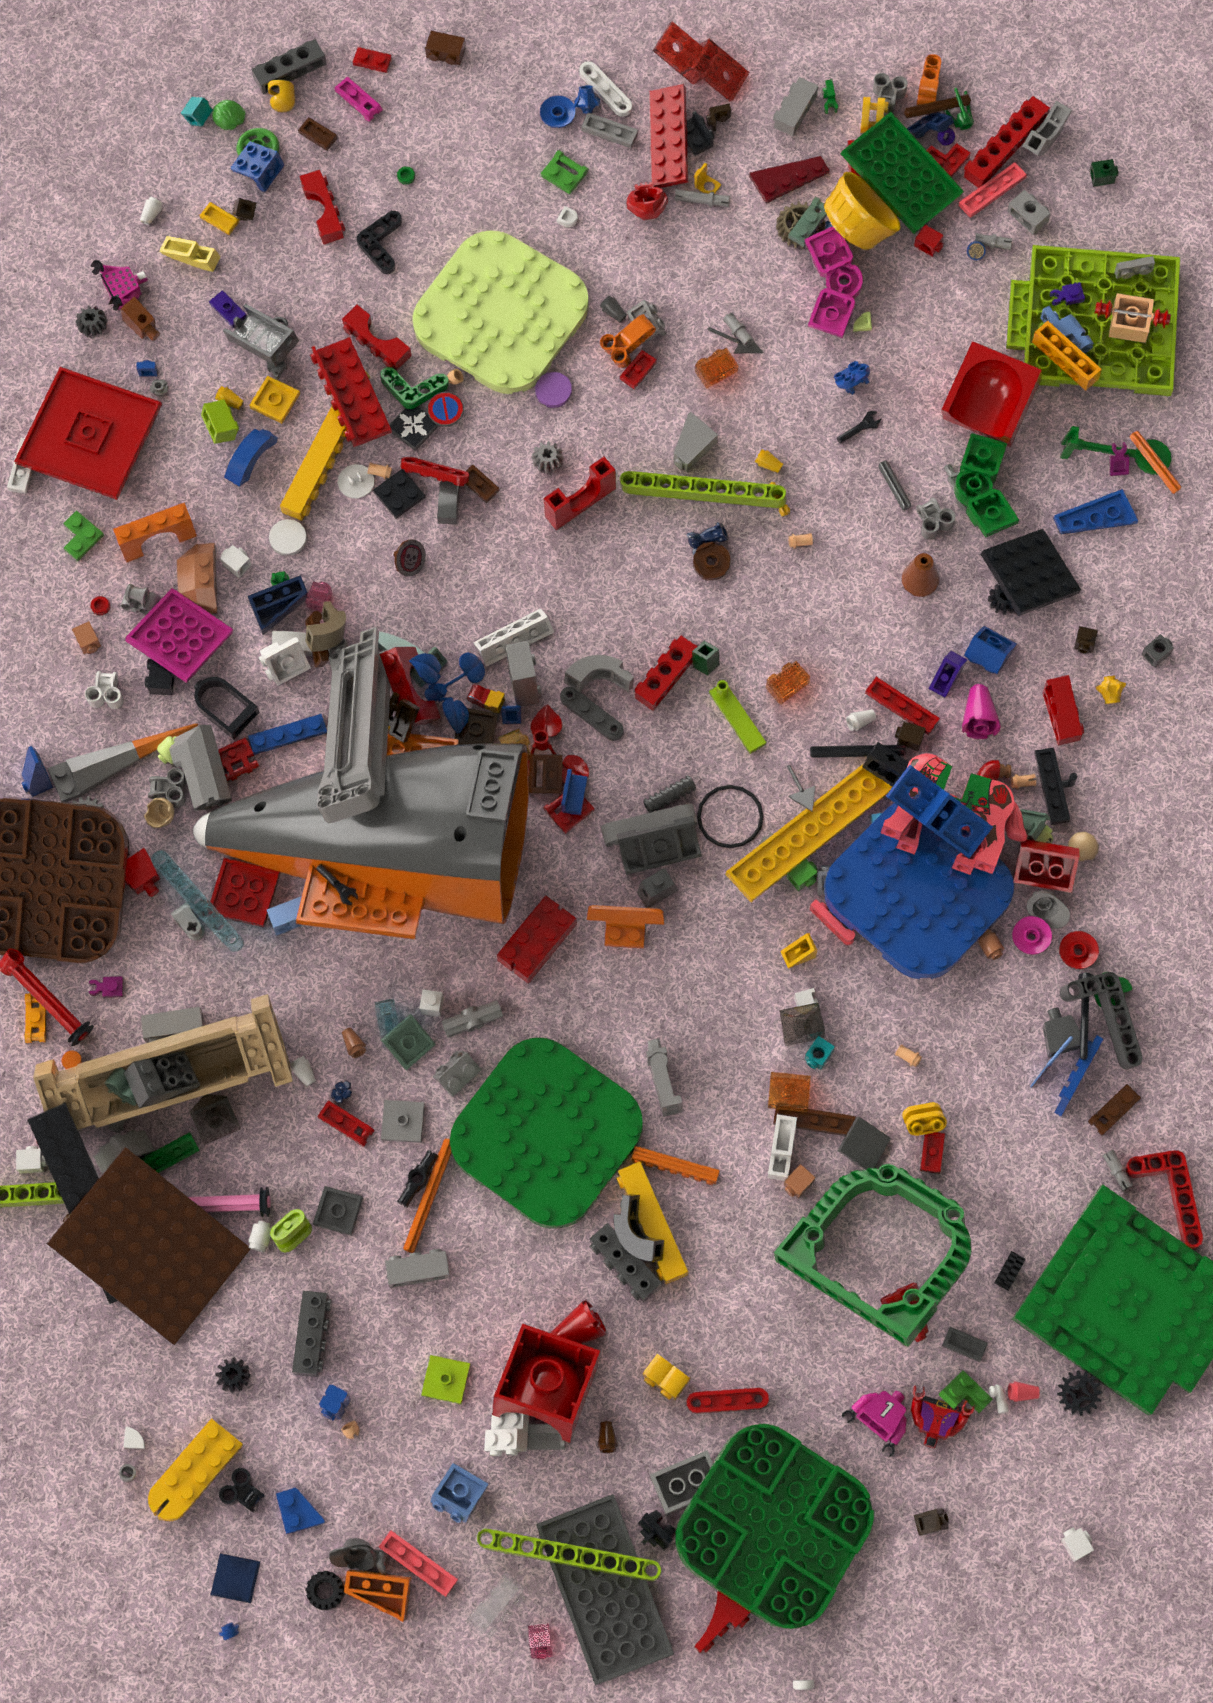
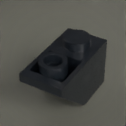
M148 658L147 670H149V676L145 677V688L148 689L150 694L173 695L175 680L173 673Z

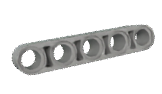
M684 804L606 823L601 826L605 846L611 847L613 844L619 845L618 833L635 829L636 832L672 824L674 823L673 820L693 816L696 825L698 822L693 805Z

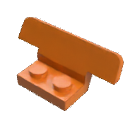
M591 905L588 907L587 920L606 921L604 945L611 947L644 948L645 924L664 925L665 920L663 910L652 908Z

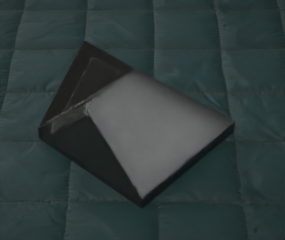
M819 1003L779 1010L785 1046L815 1041L818 1036L824 1039L825 1028Z
M203 1095L189 1111L204 1145L241 1130L227 1096Z

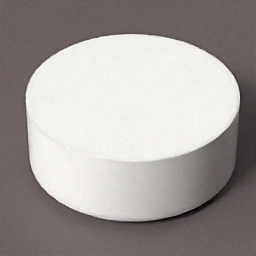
M793 1680V1688L795 1690L813 1689L814 1680Z

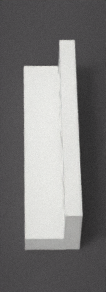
M539 609L473 643L480 652L485 665L489 666L507 657L505 645L528 641L530 645L554 633L548 616Z

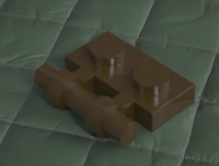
M393 692L389 702L388 727L390 726L388 734L404 743L409 739L420 707L406 699H401L399 703L400 695Z

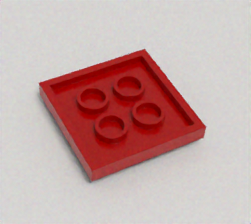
M223 858L207 913L264 928L268 917L267 909L271 907L281 873L269 868Z

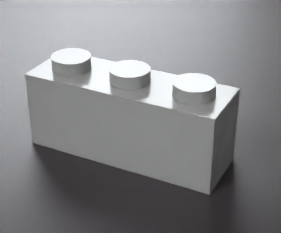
M801 77L798 78L796 83H792L788 97L785 96L782 100L780 111L777 110L773 116L774 128L791 136L795 135L818 95V85Z
M200 1007L141 1016L143 1039L146 1043L204 1026L203 1012Z
M433 1249L429 1251V1254L422 1255L421 1252L409 1254L410 1257H390L389 1260L385 1261L389 1287L394 1288L450 1278L446 1251Z

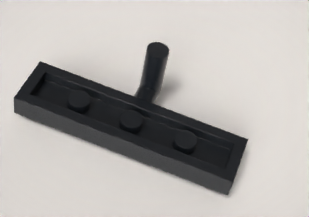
M1054 747L1035 750L1034 755L1048 816L1051 818L1049 820L1050 825L1070 822L1063 788L1073 787L1078 776L1076 773H1071L1068 780H1061Z

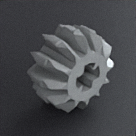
M549 441L547 445L541 442L540 448L535 447V453H532L534 467L538 466L539 472L545 469L546 474L549 472L548 469L555 473V467L560 468L561 462L564 460L563 455H561L562 449L558 448L556 443L551 446Z

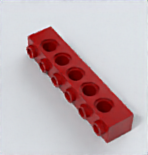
M1035 96L1025 100L1020 110L1011 115L1009 122L1000 127L998 134L988 140L987 146L984 149L981 148L977 152L975 159L965 165L964 178L978 188L988 182L1023 145L1032 130L1035 131L1044 122L1049 114L1050 107Z

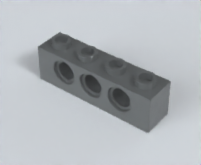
M316 39L305 42L295 49H290L280 56H275L263 64H258L251 70L262 94L268 92V83L270 81L285 80L291 82L326 65V58ZM275 85V86H273L271 89L274 90V89L278 88L279 86H278V85Z

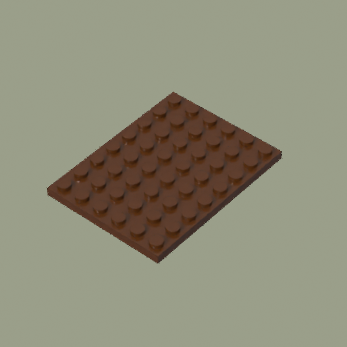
M126 1147L123 1148L46 1243L173 1345L178 1342L250 1251L247 1244Z

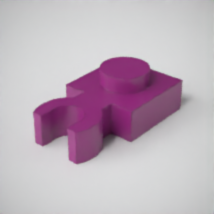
M1125 442L1122 443L1123 446L1120 450H1117L1116 444L1112 443V450L1115 455L1109 456L1110 476L1129 475V455H1124L1127 451Z
M122 976L103 977V983H99L97 980L89 981L90 985L97 986L94 991H89L91 996H96L102 992L103 998L123 997Z

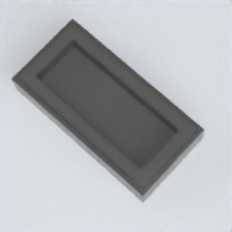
M949 1327L942 1346L977 1362H981L988 1343Z

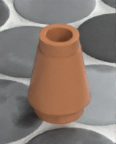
M352 1028L342 1031L348 1055H351L352 1058L362 1056L366 1052V1044Z

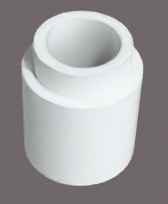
M259 1221L258 1224H253L248 1241L250 1249L265 1252V1248H268L271 1238L269 1223Z

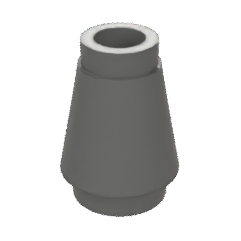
M609 295L600 304L602 311L619 323L627 316L615 297L612 298Z

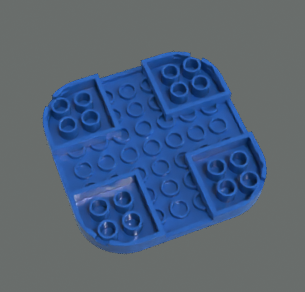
M894 803L831 865L824 882L825 902L838 920L851 931L855 929L883 953L882 957L899 972L919 980L920 978L935 979L948 973L964 957L965 953L1006 912L1014 893L1013 878L1008 867L1000 858L993 874L977 868L973 869L971 875L952 869L956 856L961 852L923 824L915 855L896 848L899 840L881 834L885 820L890 818L898 807ZM961 830L962 836L969 833L966 830Z

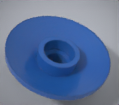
M551 96L541 104L540 117L550 127H565L575 118L576 109L574 103L565 96Z

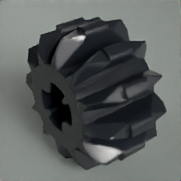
M996 584L994 589L990 590V596H988V602H991L990 609L996 608V614L1000 610H1002L1003 615H1006L1007 611L1012 614L1014 608L1001 587Z
M232 1357L231 1364L225 1359V1367L218 1365L222 1372L215 1373V1376L220 1378L217 1384H223L222 1390L224 1391L230 1387L231 1393L235 1392V1387L242 1391L240 1384L243 1383L245 1386H248L249 1383L244 1378L251 1377L250 1373H245L249 1370V1366H243L244 1361L242 1359L237 1363L236 1358ZM235 1371L238 1375L234 1376L232 1380L228 1375Z

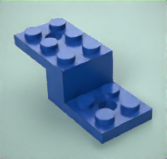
M910 764L886 795L887 798L968 858L972 856L993 828L992 825ZM917 787L918 794L915 797H910L909 791ZM965 826H969V833L965 836H962V828Z

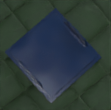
M220 1553L210 1595L251 1603L260 1561Z

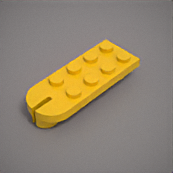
M211 1418L150 1489L148 1504L154 1516L157 1515L158 1520L169 1522L183 1517L237 1454L243 1443ZM165 1501H169L168 1504L158 1514V1509L163 1505V1503Z

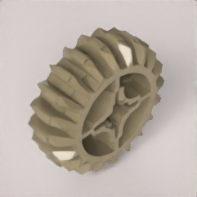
M800 201L797 202V205L791 203L790 207L785 206L784 211L779 213L776 229L778 236L782 237V242L787 241L788 247L794 244L796 249L799 245L789 239L788 236L808 209L807 201L804 205ZM790 219L792 221L791 228L788 229L786 223ZM823 220L813 235L825 230V220Z

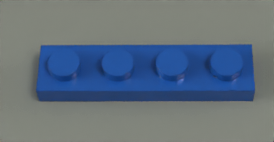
M318 714L249 735L248 738L253 754L256 755L326 734L327 729L322 714Z

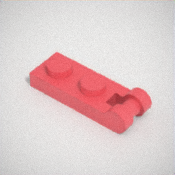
M817 899L810 904V911L845 945L853 944L855 932L846 929L843 923L829 912V908L825 903H820Z

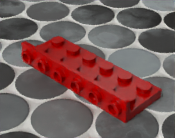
M348 337L317 350L315 346H312V354H310L313 365H318V376L320 380L324 379L325 385L323 386L327 396L331 395L333 399L330 402L333 410H337L339 413L337 418L340 426H344L346 429L344 434L347 442L351 441L353 447H357L392 433L351 338Z

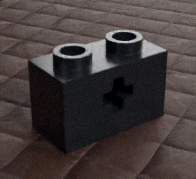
M877 742L868 754L862 767L893 787L906 770L909 762Z

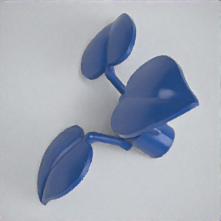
M422 653L411 658L409 662L415 667L421 679L427 684H431L425 690V698L428 701L435 700L436 702L438 700L439 703L444 701L443 712L456 734L460 733L468 722L469 713L463 702L460 700L454 701L452 697H445L447 687L467 676L471 683L480 682L485 675L482 661L472 653L462 654L459 658V665L464 673L444 685L437 683L441 677L439 674L441 665L436 657L428 653Z

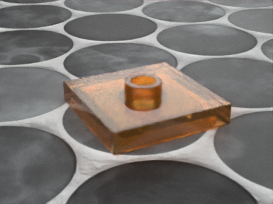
M771 1072L768 1108L808 1112L811 1076Z

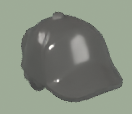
M350 1538L346 1540L342 1548L329 1552L330 1562L336 1567L357 1568L365 1571L377 1567L379 1573L387 1574L386 1554L383 1551L374 1550L363 1539Z

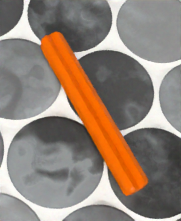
M1139 431L1133 432L1130 435V439L1173 494L1180 491L1181 485Z

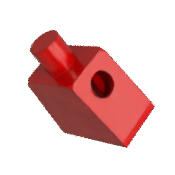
M142 848L127 859L125 883L137 895L145 890L149 897L155 896L159 889L154 883L159 881L160 878L146 849Z

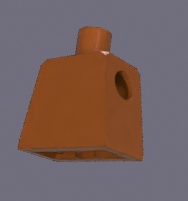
M135 296L121 308L122 321L140 338L143 339L148 336L154 341L160 336V332L156 329L154 317Z

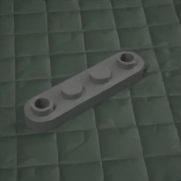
M566 687L561 691L560 700L564 706L607 739L617 741L622 738L624 729L619 721L572 687ZM571 693L573 696L568 698L566 695ZM615 727L617 728V731L612 732L611 728Z

